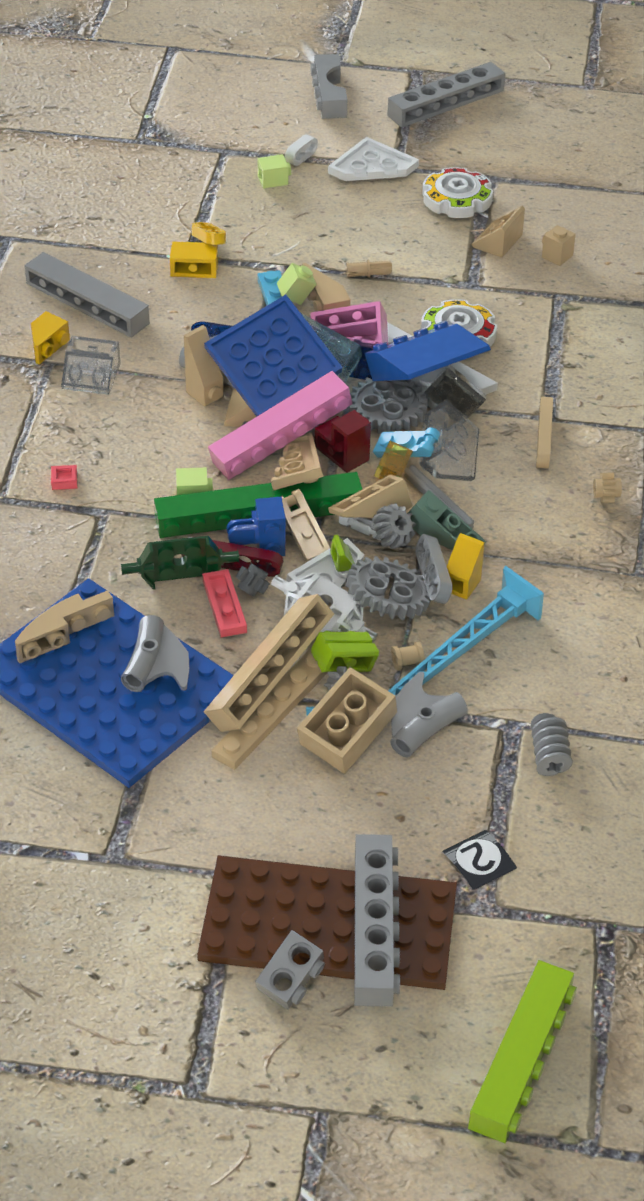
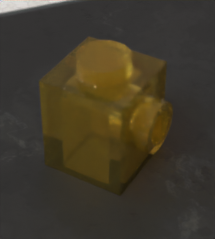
M389 441L374 476L380 480L388 475L401 478L413 451L393 441Z

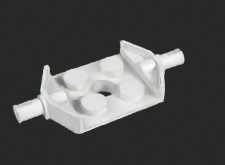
M314 572L290 582L285 581L278 575L273 578L271 585L283 591L286 595L284 616L299 598L319 594L323 600H327L332 604L329 608L334 613L333 617L320 632H368L373 640L372 643L375 641L378 633L364 626V607L360 606L362 601H354V595L348 594L346 590Z

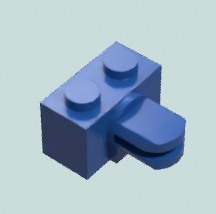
M282 497L255 499V511H251V518L231 520L227 524L229 542L238 545L257 544V548L275 551L282 557L286 556V518Z

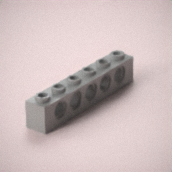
M488 62L388 97L387 116L402 128L503 92L505 72L492 62Z
M356 834L354 1006L393 1007V995L400 994V974H394V967H399L400 949L393 948V941H399V922H393V915H399V897H393V890H398L399 883L398 872H393V866H398V847H392V835Z

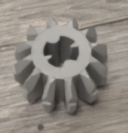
M396 503L384 506L372 518L375 525L371 529L377 533L375 539H381L382 547L389 546L390 549L403 547L416 534L412 529L416 523L411 521L410 517L412 514L406 513L405 506L399 507Z

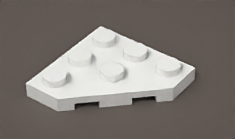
M366 137L328 166V174L344 181L407 177L419 167V159Z

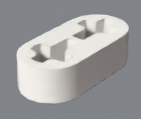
M305 134L291 144L285 153L286 162L298 166L311 157L318 146L317 138Z

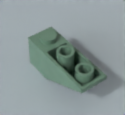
M430 490L408 512L412 514L410 517L411 521L416 523L412 528L420 536L426 534L436 537L439 545L453 550L460 533L486 543L477 532Z

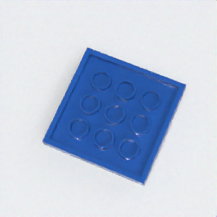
M287 295L282 296L204 343L207 352L256 417L327 373L333 371L338 375L343 369Z

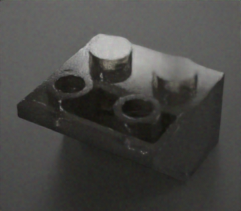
M451 365L445 366L424 392L434 403L439 405L451 418L460 424L469 418L486 400V394Z

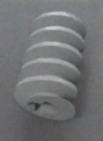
M538 714L532 719L530 725L537 772L543 776L557 775L568 770L573 763L569 748L570 741L568 740L567 724L565 720L553 714Z

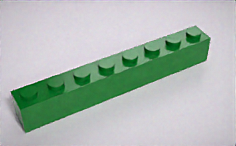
M350 472L327 475L318 478L313 483L306 484L302 482L277 490H273L271 483L160 497L154 498L155 520L159 538L225 530L231 520L251 518V511H255V499L281 496L285 498L292 495L291 492L300 489L314 517L335 515L329 513V507L361 491L363 488L358 473ZM296 504L289 507L291 512L299 509Z

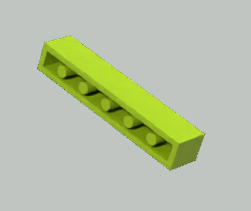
M538 960L472 1106L469 1117V1130L502 1143H506L510 1132H517L522 1118V1114L519 1113L522 1105L528 1106L533 1093V1088L530 1085L533 1079L537 1081L540 1079L545 1062L541 1061L544 1053L550 1055L556 1038L552 1036L555 1028L560 1030L564 1023L566 1011H563L565 1004L571 1005L574 1000L577 987L572 986L573 972Z

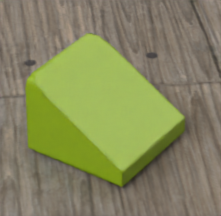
M338 534L334 535L330 553L335 568L338 572L349 571L352 564H355L350 549Z

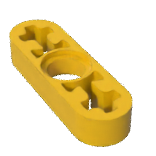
M207 222L192 223V236L207 244H226V231Z

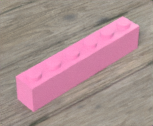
M333 371L327 373L208 446L212 463L228 480L232 479L352 405L349 387Z

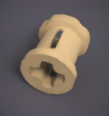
M419 641L414 642L411 646L391 647L392 661L397 671L402 670V667L419 665L425 660L423 647Z

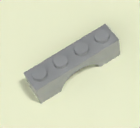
M339 54L314 55V63H310V73L317 111L321 110L322 119L347 118L348 99L346 89L335 86L340 83L341 79Z

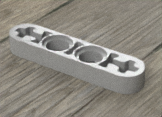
M422 534L417 542L415 552L431 601L446 604L452 593V582L438 539Z

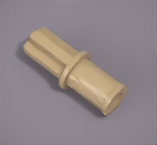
M367 259L366 262H346L347 277L368 276L370 278L371 275L392 273L391 261L370 262Z

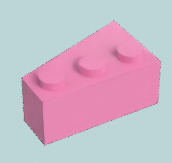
M380 301L310 313L312 329L329 349L367 353L373 350L372 346L384 342H387L388 345L387 314Z

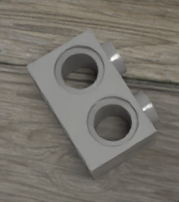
M291 930L255 981L257 989L287 1010H289L293 1003L298 1005L307 992L305 985L311 977L316 979L325 966L323 950ZM298 953H306L310 956V960L303 965L296 964L293 958ZM286 978L292 982V985L288 990L280 991L275 988L276 982Z

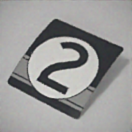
M483 830L442 851L457 867L472 890L517 869L508 853L487 830Z

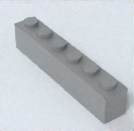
M42 252L24 265L26 284L131 338L150 324L149 305L45 252Z

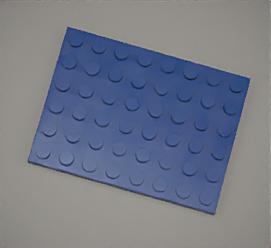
M88 578L50 607L76 594H79L85 600L107 590ZM110 593L113 597L114 616L69 634V644L19 663L15 640L33 620L0 643V695L112 777L130 788L211 721L204 713V710L234 675L180 640L189 653L190 672L186 690H181L176 680L169 675L158 677L149 682L141 692L127 689L121 682V676L135 649L139 623L145 615Z

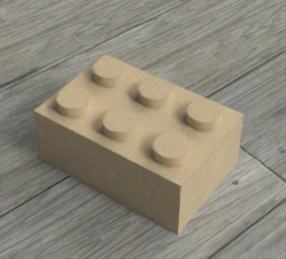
M349 667L297 727L300 745L346 774L397 714L396 697Z

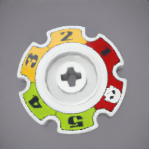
M467 168L442 169L441 173H432L424 180L422 190L423 202L430 210L437 214L445 213L448 214V217L452 218L472 217L475 212L483 213L490 207L493 199L492 183L486 176L477 171L469 172Z
M467 300L442 301L441 306H431L422 316L421 329L427 328L429 331L434 329V324L447 321L448 324H459L489 344L490 347L496 339L497 324H495V316L489 309L480 304L472 305Z

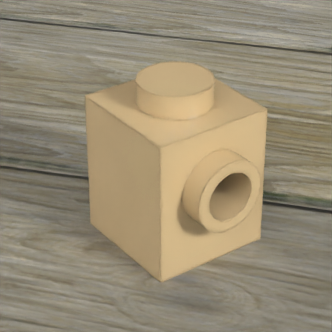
M559 225L547 231L542 238V258L558 266L564 264L573 256L576 234Z

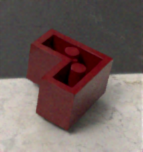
M356 410L342 417L336 416L315 428L316 449L346 473L370 460L371 422Z

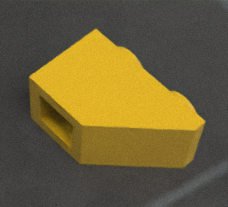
M47 311L31 322L35 361L40 365L70 340L68 321Z
M462 533L459 534L447 564L452 582L451 594L467 600L481 581L485 542Z

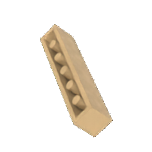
M319 594L302 597L296 601L204 710V713L220 732L238 730L242 727L333 617V611Z

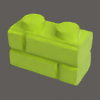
M319 632L311 648V653L315 661H318L317 664L322 672H337V666H346L347 670L351 667L357 672H370L379 656V650L375 643H372L373 640L368 632Z

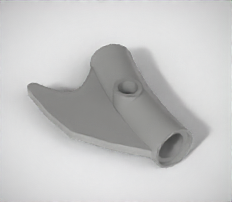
M155 615L143 617L139 623L135 649L121 676L122 684L131 691L141 692L149 682L158 677L169 675L176 680L181 690H186L190 672L187 649L164 625V621L160 617Z
M418 672L397 694V714L391 719V746L395 752L407 758L435 733L468 713L467 704L458 692L446 696L425 693L422 689L424 672Z

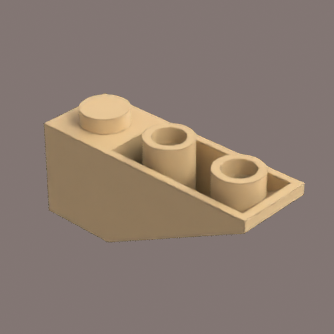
M302 263V265L312 271L317 284L307 297L309 301L313 302L315 312L350 306L351 299L343 285L307 263Z

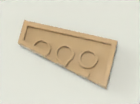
M312 432L306 433L285 445L283 449L284 456L279 459L280 467L275 469V477H272L271 485L273 490H277L302 482L306 484L313 483L318 478L323 477Z

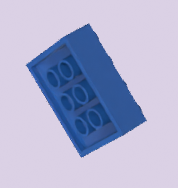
M447 321L434 324V329L428 331L427 328L414 331V336L408 338L407 335L396 337L393 339L394 343L387 345V342L374 345L372 346L373 350L365 353L372 381L410 380L491 350L490 345L459 324H448Z

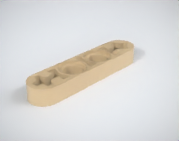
M541 396L536 468L549 469L553 397Z

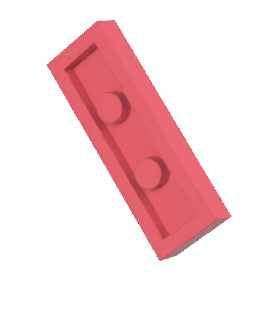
M229 570L203 573V584L220 637L247 633V624Z

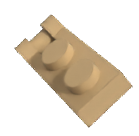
M300 489L291 492L292 495L285 498L281 497L286 524L305 561L308 562L330 549V546ZM296 504L299 509L291 512L289 507Z

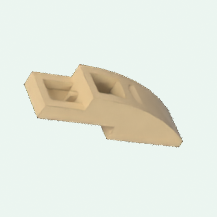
M107 590L85 600L79 594H76L40 614L15 640L18 662H25L69 644V634L113 617V597Z

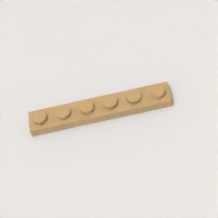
M311 648L281 678L242 727L238 730L229 731L211 750L212 758L235 770L328 673L320 670L317 664L318 661H315L311 653Z

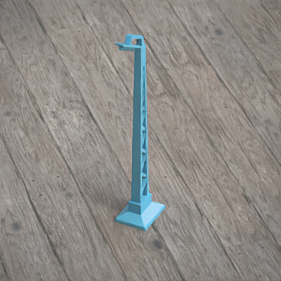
M505 565L503 568L502 589L497 593V598L388 691L396 697V694L418 672H424L423 684H425L513 616L517 618L526 611L535 619L540 620L544 593ZM499 607L504 608L506 611L498 616L497 609ZM492 614L493 620H486ZM474 629H481L476 634H474ZM470 633V638H464L467 634ZM306 707V715L308 716L315 707Z

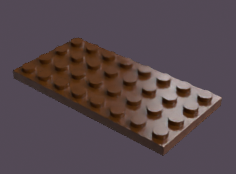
M217 856L197 952L198 961L264 969L290 931L293 930L323 950L325 966L319 976L355 980V871ZM399 876L398 890H393V897H399V915H393V922H399V941H393V948L400 949L399 967H394V974H400V985L438 990L446 989L457 882ZM298 953L293 958V961L298 965L306 964L310 960V956L306 953Z

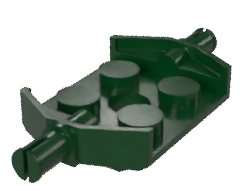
M209 536L149 542L141 556L137 558V562L121 564L122 575L141 574V577L154 590L156 589L155 582L201 577L203 573L219 571L224 563L239 562L238 550L222 552V549H219ZM178 554L185 555L182 558H174Z

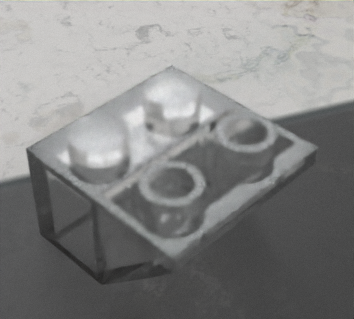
M72 336L65 352L61 388L109 395L121 364L119 341Z

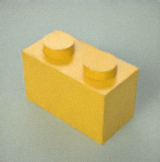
M172 241L170 277L216 278L218 245L202 242Z

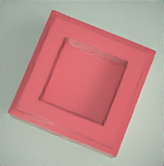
M77 465L51 466L52 490L78 489Z

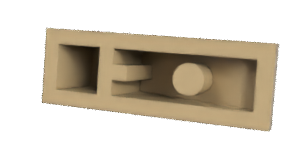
M202 325L184 335L186 393L205 407L223 397V376L219 366L204 347V343L209 341L210 337L206 327Z
M388 475L329 507L328 510L329 513L341 517L373 518L380 508L396 503L399 507L405 506L406 510L413 506L405 480Z

